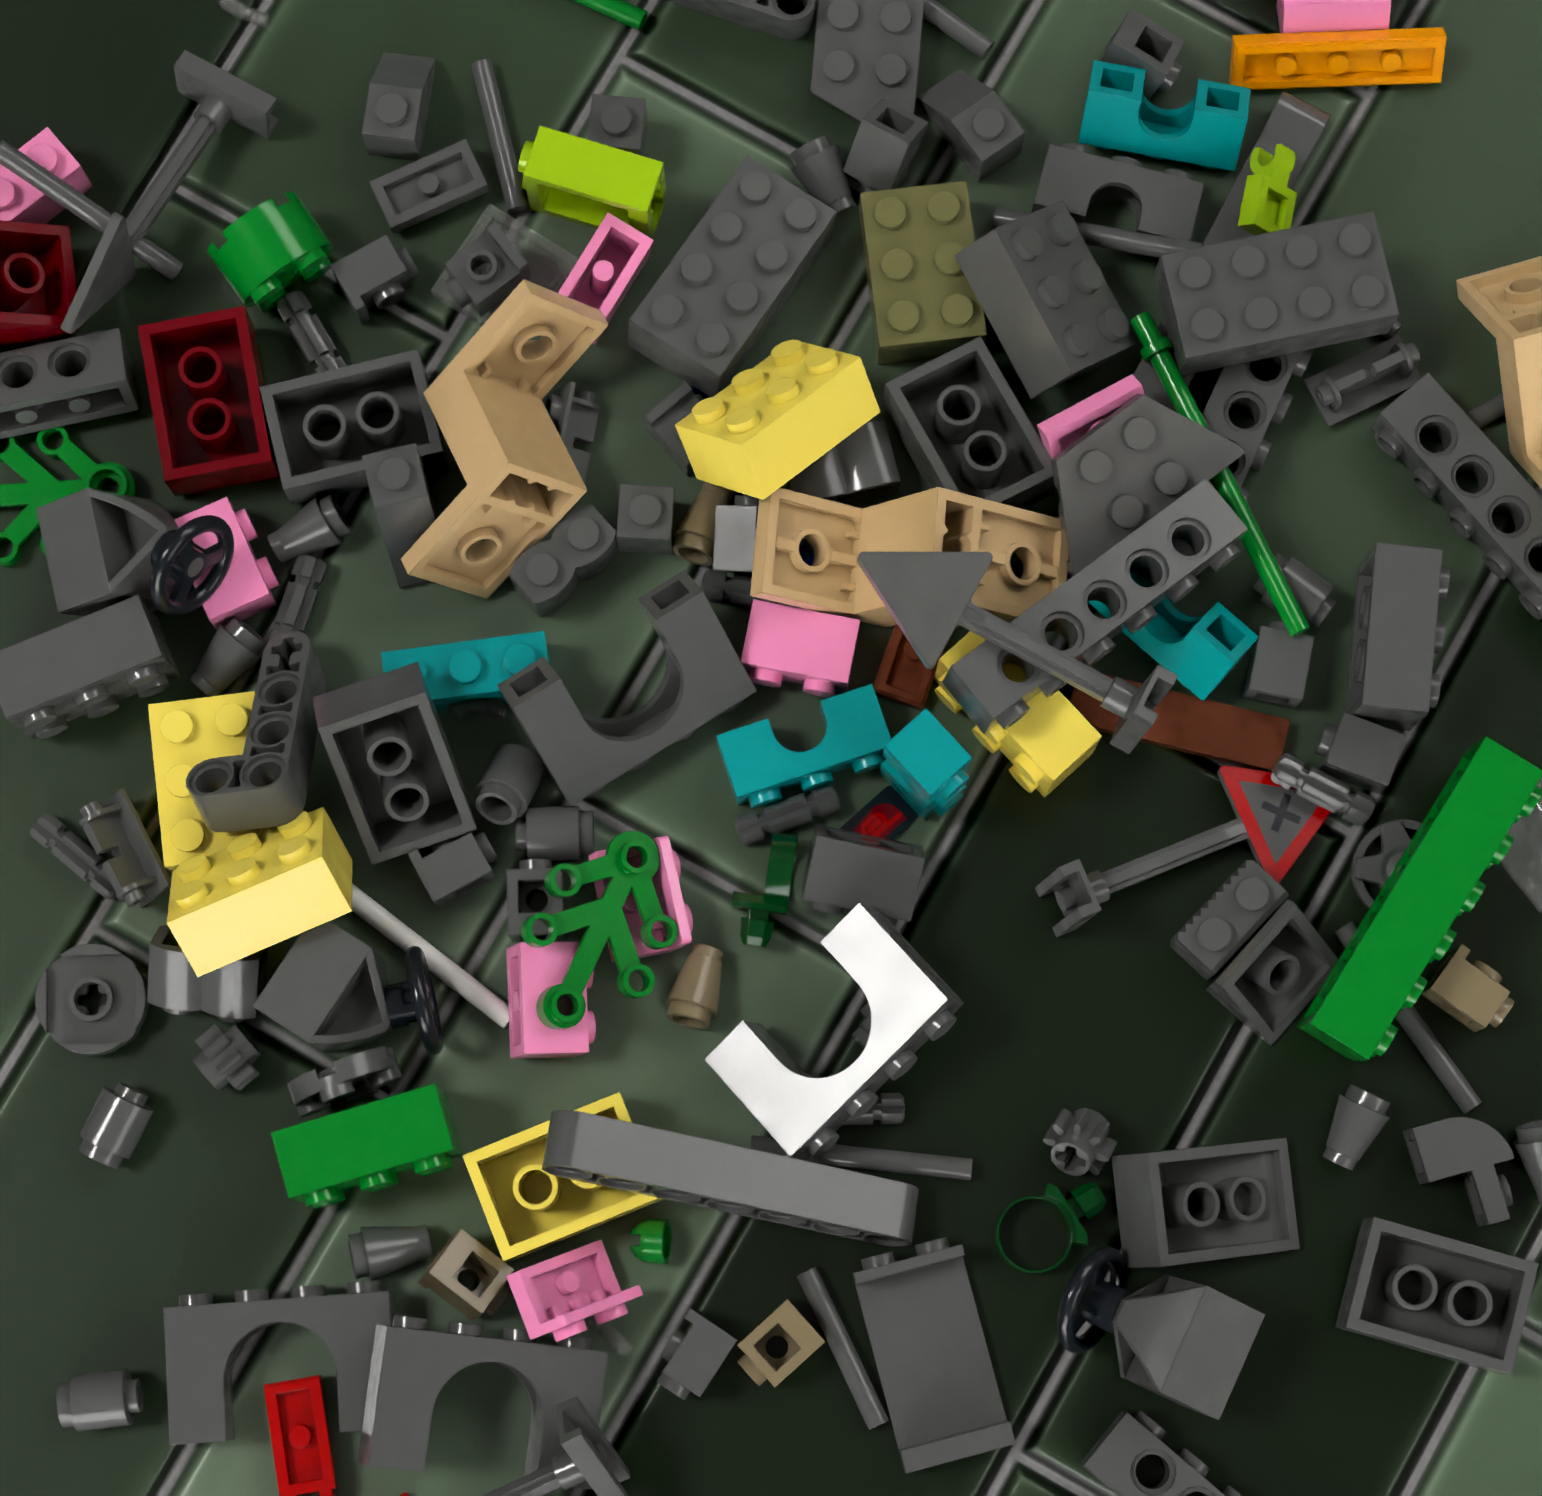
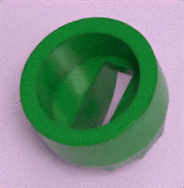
M647 1219L636 1224L630 1235L641 1236L640 1245L630 1246L634 1257L644 1263L667 1264L672 1244L670 1221L668 1219Z

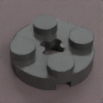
M101 944L75 946L59 955L61 957L53 962L49 970L46 969L40 977L35 994L37 1017L45 1031L50 1034L54 1041L67 1050L87 1056L109 1054L118 1050L123 1045L133 1042L139 1035L140 1028L145 1022L149 1010V1003L147 1002L148 984L136 962L114 948ZM95 984L98 985L99 993L107 995L106 1005L99 1006L97 1014L89 1015L88 1008L79 1006L78 1000L79 996L88 994L90 985Z
M382 1046L333 1061V1066L319 1073L320 1078H318L314 1069L293 1079L287 1086L299 1116L306 1117L330 1108L332 1106L330 1102L344 1097L347 1103H352L372 1096L379 1092V1087L401 1079L402 1075L393 1047L391 1046L387 1049L386 1046Z

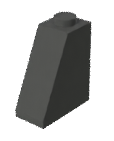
M416 443L363 455L362 460L373 507L399 588L403 589L431 582L408 575L401 561L404 554L438 518L429 475Z

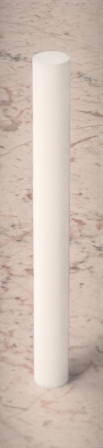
M352 883V911L404 952L411 946L420 947L431 973L503 1029L509 1025V1011L506 1002Z

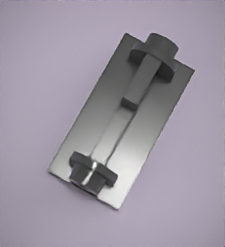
M1397 335L1304 379V383L1327 427H1330L1408 390L1422 378L1415 366L1421 360L1420 354L1412 342L1404 345L1400 336Z
M569 382L554 390L553 394H549L544 405L585 484L591 453L573 448V442L576 440L587 444L593 443L600 405L596 403L597 395L593 392L577 390L575 396H573L576 383Z
M124 788L119 789L102 805L99 801H94L79 810L83 817L79 824L84 829L96 854L112 851L115 857L106 860L102 866L116 892L118 900H125L128 907L139 904L140 908H143L171 886V879L164 867V862L154 848L141 822L140 815L134 808Z

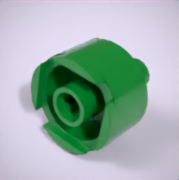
M294 191L284 193L289 202L278 206L274 199L271 198L254 207L221 232L227 242L219 250L213 242L207 249V253L245 307L257 305L262 313L274 309L277 301L287 294L285 288L303 277L306 283H310L324 275L331 268L330 265L332 263L327 257L331 253L333 245Z

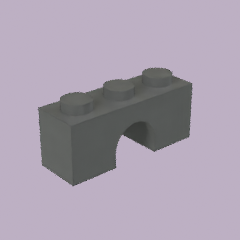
M1062 143L1060 146L1049 144L1031 213L1063 200L1074 221L1084 222L1088 210L1094 204L1103 200H1117L1127 205L1134 213L1137 223L1136 232L1190 241L1205 183L1194 181V177L1191 174L1177 169H1166L1163 172L1143 168L1139 161L1126 156H1114L1108 159L1092 155L1088 148L1079 144Z

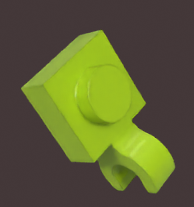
M1276 144L1273 158V155L1260 147L1254 148L1250 157V168L1254 175H1247L1238 227L1254 236L1291 228L1297 196L1295 191L1287 187L1296 159L1293 150L1283 144Z

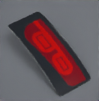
M887 786L840 829L892 840L911 824L918 815L892 786Z

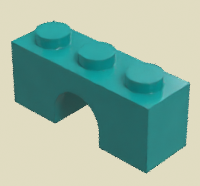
M1093 60L1078 143L1093 145L1102 150L1115 149L1143 154L1156 160L1170 159L1197 164L1206 169L1220 168L1235 171L1248 120L1251 88L1198 79L1195 95L1187 105L1178 109H1162L1150 103L1144 95L1143 87L1146 69Z
M1130 570V576L1136 584L1142 587L1153 586L1150 577L1145 572ZM1168 597L1154 607L1158 613L1157 616L1138 632L1131 634L1127 628L1122 631L1162 667L1178 675L1177 680L1202 701L1223 681L1259 638L1258 635L1219 602L1204 616L1191 617L1178 611L1171 604ZM1088 601L1101 615L1111 618L1110 611L1105 604L1099 601Z
M544 631L381 652L383 673L415 662L419 663L437 712L447 711V705L467 699L496 698L501 703H507L497 686L498 684L543 656L551 665L549 644Z
M869 684L820 701L819 711L826 733L823 740L816 747L808 751L795 752L784 748L776 740L768 718L716 735L717 746L737 805L749 802L751 809L764 807L781 800L782 795L780 791L798 785L802 786L803 791H811V789L832 783L834 781L832 774L852 767L855 774L879 768L881 763L885 761L883 756L884 745L891 740L873 685Z
M925 708L884 745L883 756L886 760L881 763L879 771L883 778L899 793L922 820L926 819L933 811L939 817H942L964 796L962 792L967 788L965 783L970 779L967 772L972 760L970 754Z

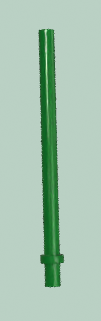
M1149 311L1132 318L1130 322L1143 346L1140 354L1144 362H1151L1175 411L1209 429L1170 353L1173 345L1169 337H1162ZM1227 466L1210 480L1214 488L1248 528L1241 541L1290 637L1297 636L1308 630L1310 625L1231 470Z

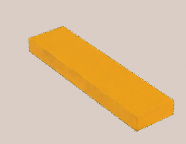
M1444 27L1232 35L1229 83L1230 85L1251 88V90L1441 83L1447 36Z

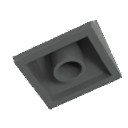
M1287 899L1270 915L1205 990L1271 1046L1318 993L1338 958L1297 905Z

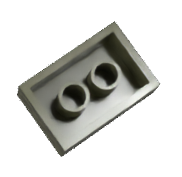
M967 181L861 192L859 221L878 365L935 359L980 336L985 343L987 332L984 310L955 258L956 254L975 242Z

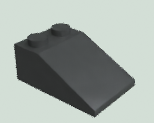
M1287 1138L1111 1156L1122 1256L1125 1260L1126 1268L1164 1267L1300 1249Z

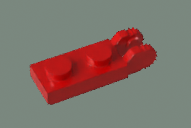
M322 1375L264 1384L279 1496H300V1494L319 1491L320 1496H336L335 1488H338Z

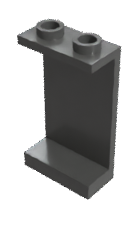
M947 1237L915 1245L917 1256L896 1262L893 1251L861 1259L863 1271L852 1274L905 1473L1016 1444L1011 1423L1006 1419L963 1256L965 1253L963 1245L950 1247Z

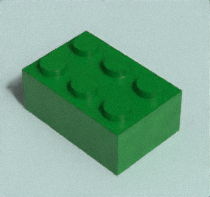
M435 1083L270 1132L288 1198L306 1204V1207L313 1206L314 1209L345 1201L344 1191L360 1186L361 1191L367 1190V1193L400 1184L398 1174L414 1170L415 1174L425 1177L452 1169L451 1158L463 1155L446 1091Z

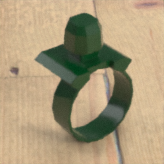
M773 833L764 895L733 892L732 907L748 910L747 918L741 917L740 936L744 945L765 948L771 939L774 922L769 921L770 913L787 916L798 835Z
M1095 1182L1085 1183L1068 1192L1071 1198L1065 1200L1057 1186L1046 1183L1043 1185L1041 1196H1025L1011 1202L1001 1212L995 1225V1243L1000 1256L1010 1267L1023 1273L1041 1274L1056 1268L1067 1258L1072 1244L1079 1246L1088 1245V1234L1079 1222V1219L1084 1217L1088 1221L1100 1212L1107 1203L1098 1185ZM1026 1199L1042 1200L1054 1205L1064 1215L1069 1228L1068 1245L1063 1256L1053 1266L1043 1270H1026L1015 1265L1004 1254L999 1241V1226L1004 1214L1014 1204Z

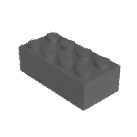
M746 156L630 317L627 345L709 397L715 396L728 386L830 241L837 211Z
M1374 211L1162 254L1154 272L1168 336L1173 345L1174 361L1182 375L1386 334L1399 316Z

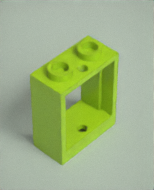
M541 125L539 126L535 141L527 140L523 146L518 163V172L523 173L522 189L527 191L530 210L594 229H598L609 212L648 237L654 238L667 199L664 162Z

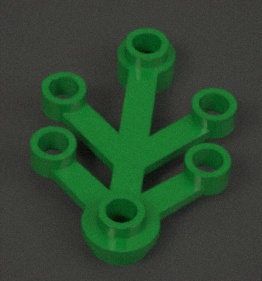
M60 426L39 431L36 440L39 449L46 457L54 460L61 459L81 478L58 481L19 447L15 436L8 437L10 444L5 452L0 453V463H6L27 483L0 484V507H26L3 532H0V543L10 541L13 544L10 555L0 558V566L10 567L20 560L22 556L21 545L39 527L36 508L86 488L101 490L109 482L118 484L119 490L117 493L135 496L136 483L132 474L124 466L115 462L96 464L72 443L71 436ZM53 434H61L63 436V443L59 448L55 450L46 448V441L49 436ZM41 537L40 549L42 553L46 556L43 540Z
M639 831L623 832L610 841L605 856L575 866L569 863H562L552 867L546 873L544 879L545 888L551 896L559 899L574 895L579 891L581 885L610 878L601 899L552 915L544 912L536 913L527 917L522 923V938L526 944L534 948L550 945L559 935L587 927L561 984L548 987L540 994L537 1000L536 1009L538 1017L548 1028L563 1030L577 1025L582 1020L586 1010V1002L582 993L607 939L619 972L617 979L619 991L627 998L637 999L648 995L653 990L655 985L654 974L649 967L640 963L622 909L631 890L643 921L640 929L642 942L648 948L654 950L666 948L675 942L678 934L677 925L672 918L663 915L652 882V877L659 868L660 855L655 842L648 835ZM630 848L636 849L641 855L642 861L638 868L631 866L627 861V852ZM559 871L567 873L571 879V886L567 891L561 890L556 884L555 877ZM535 920L542 921L547 926L548 934L544 940L537 939L532 933V925ZM655 922L662 924L666 930V937L663 942L655 940L652 936L651 929ZM633 971L638 972L643 978L644 984L639 992L633 990L629 985V975ZM561 995L567 996L572 1002L573 1009L568 1016L561 1014L557 1008V1001Z

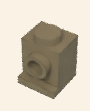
M1461 944L1449 952L1425 986L1421 995L1474 1033L1486 1028L1488 1024L1496 1028L1507 1016L1515 1001L1508 997L1510 991L1499 984L1503 978L1497 971L1479 960H1474L1472 964L1465 960L1471 950Z
M461 1228L449 1238L417 1283L425 1289L427 1287L430 1288L469 1320L473 1321L483 1312L491 1317L502 1305L511 1292V1289L504 1285L507 1281L506 1276L512 1274L514 1269ZM460 1273L469 1274L474 1279L473 1291H470L458 1282Z
M787 1299L737 1345L745 1353L737 1362L758 1386L768 1379L776 1387L825 1341ZM773 1336H781L788 1343V1351L781 1358H773L766 1351V1343Z

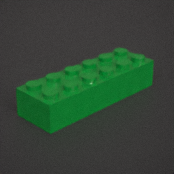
M1487 736L1467 748L1297 1025L1299 1029L1353 1062L1369 1060L1370 1057L1373 1058L1376 1054L1381 1057L1385 1053L1398 1031V1028L1391 1024L1399 1010L1402 1011L1405 1006L1410 1009L1415 1004L1428 980L1420 976L1428 963L1431 964L1434 959L1440 961L1455 939L1457 932L1450 929L1456 916L1459 917L1464 911L1469 913L1482 895L1486 885L1480 882L1479 879L1484 870H1488L1492 864L1498 866L1513 844L1515 837L1508 833L1512 824L1517 823L1521 817L1527 818L1540 800L1542 789L1537 786V783L1542 777L1541 769Z

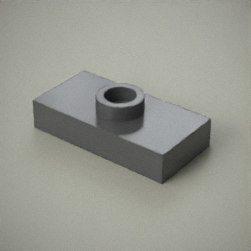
M466 139L369 181L392 234L489 192L488 184Z

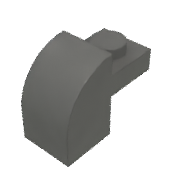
M1467 1117L1447 1118L1403 1131L1419 1185L1462 1174L1478 1227L1510 1219L1507 1207L1513 1206L1511 1189L1504 1174H1496L1494 1164L1511 1160L1515 1157L1509 1144L1499 1132L1482 1121Z

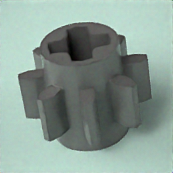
M214 1023L195 1039V1042L203 1051L193 1058L192 1061L218 1091L229 1082L235 1089L240 1091L259 1075V1072L253 1067L252 1063L262 1054L236 1023L225 1032L219 1025L217 1026Z
M1081 1108L1072 1114L1067 1109H1062L1043 1138L1044 1143L1053 1146L1051 1161L1059 1170L1069 1175L1080 1176L1088 1170L1096 1176L1099 1175L1106 1161H1109L1117 1146V1141L1107 1137L1110 1131V1123L1100 1113L1092 1109Z

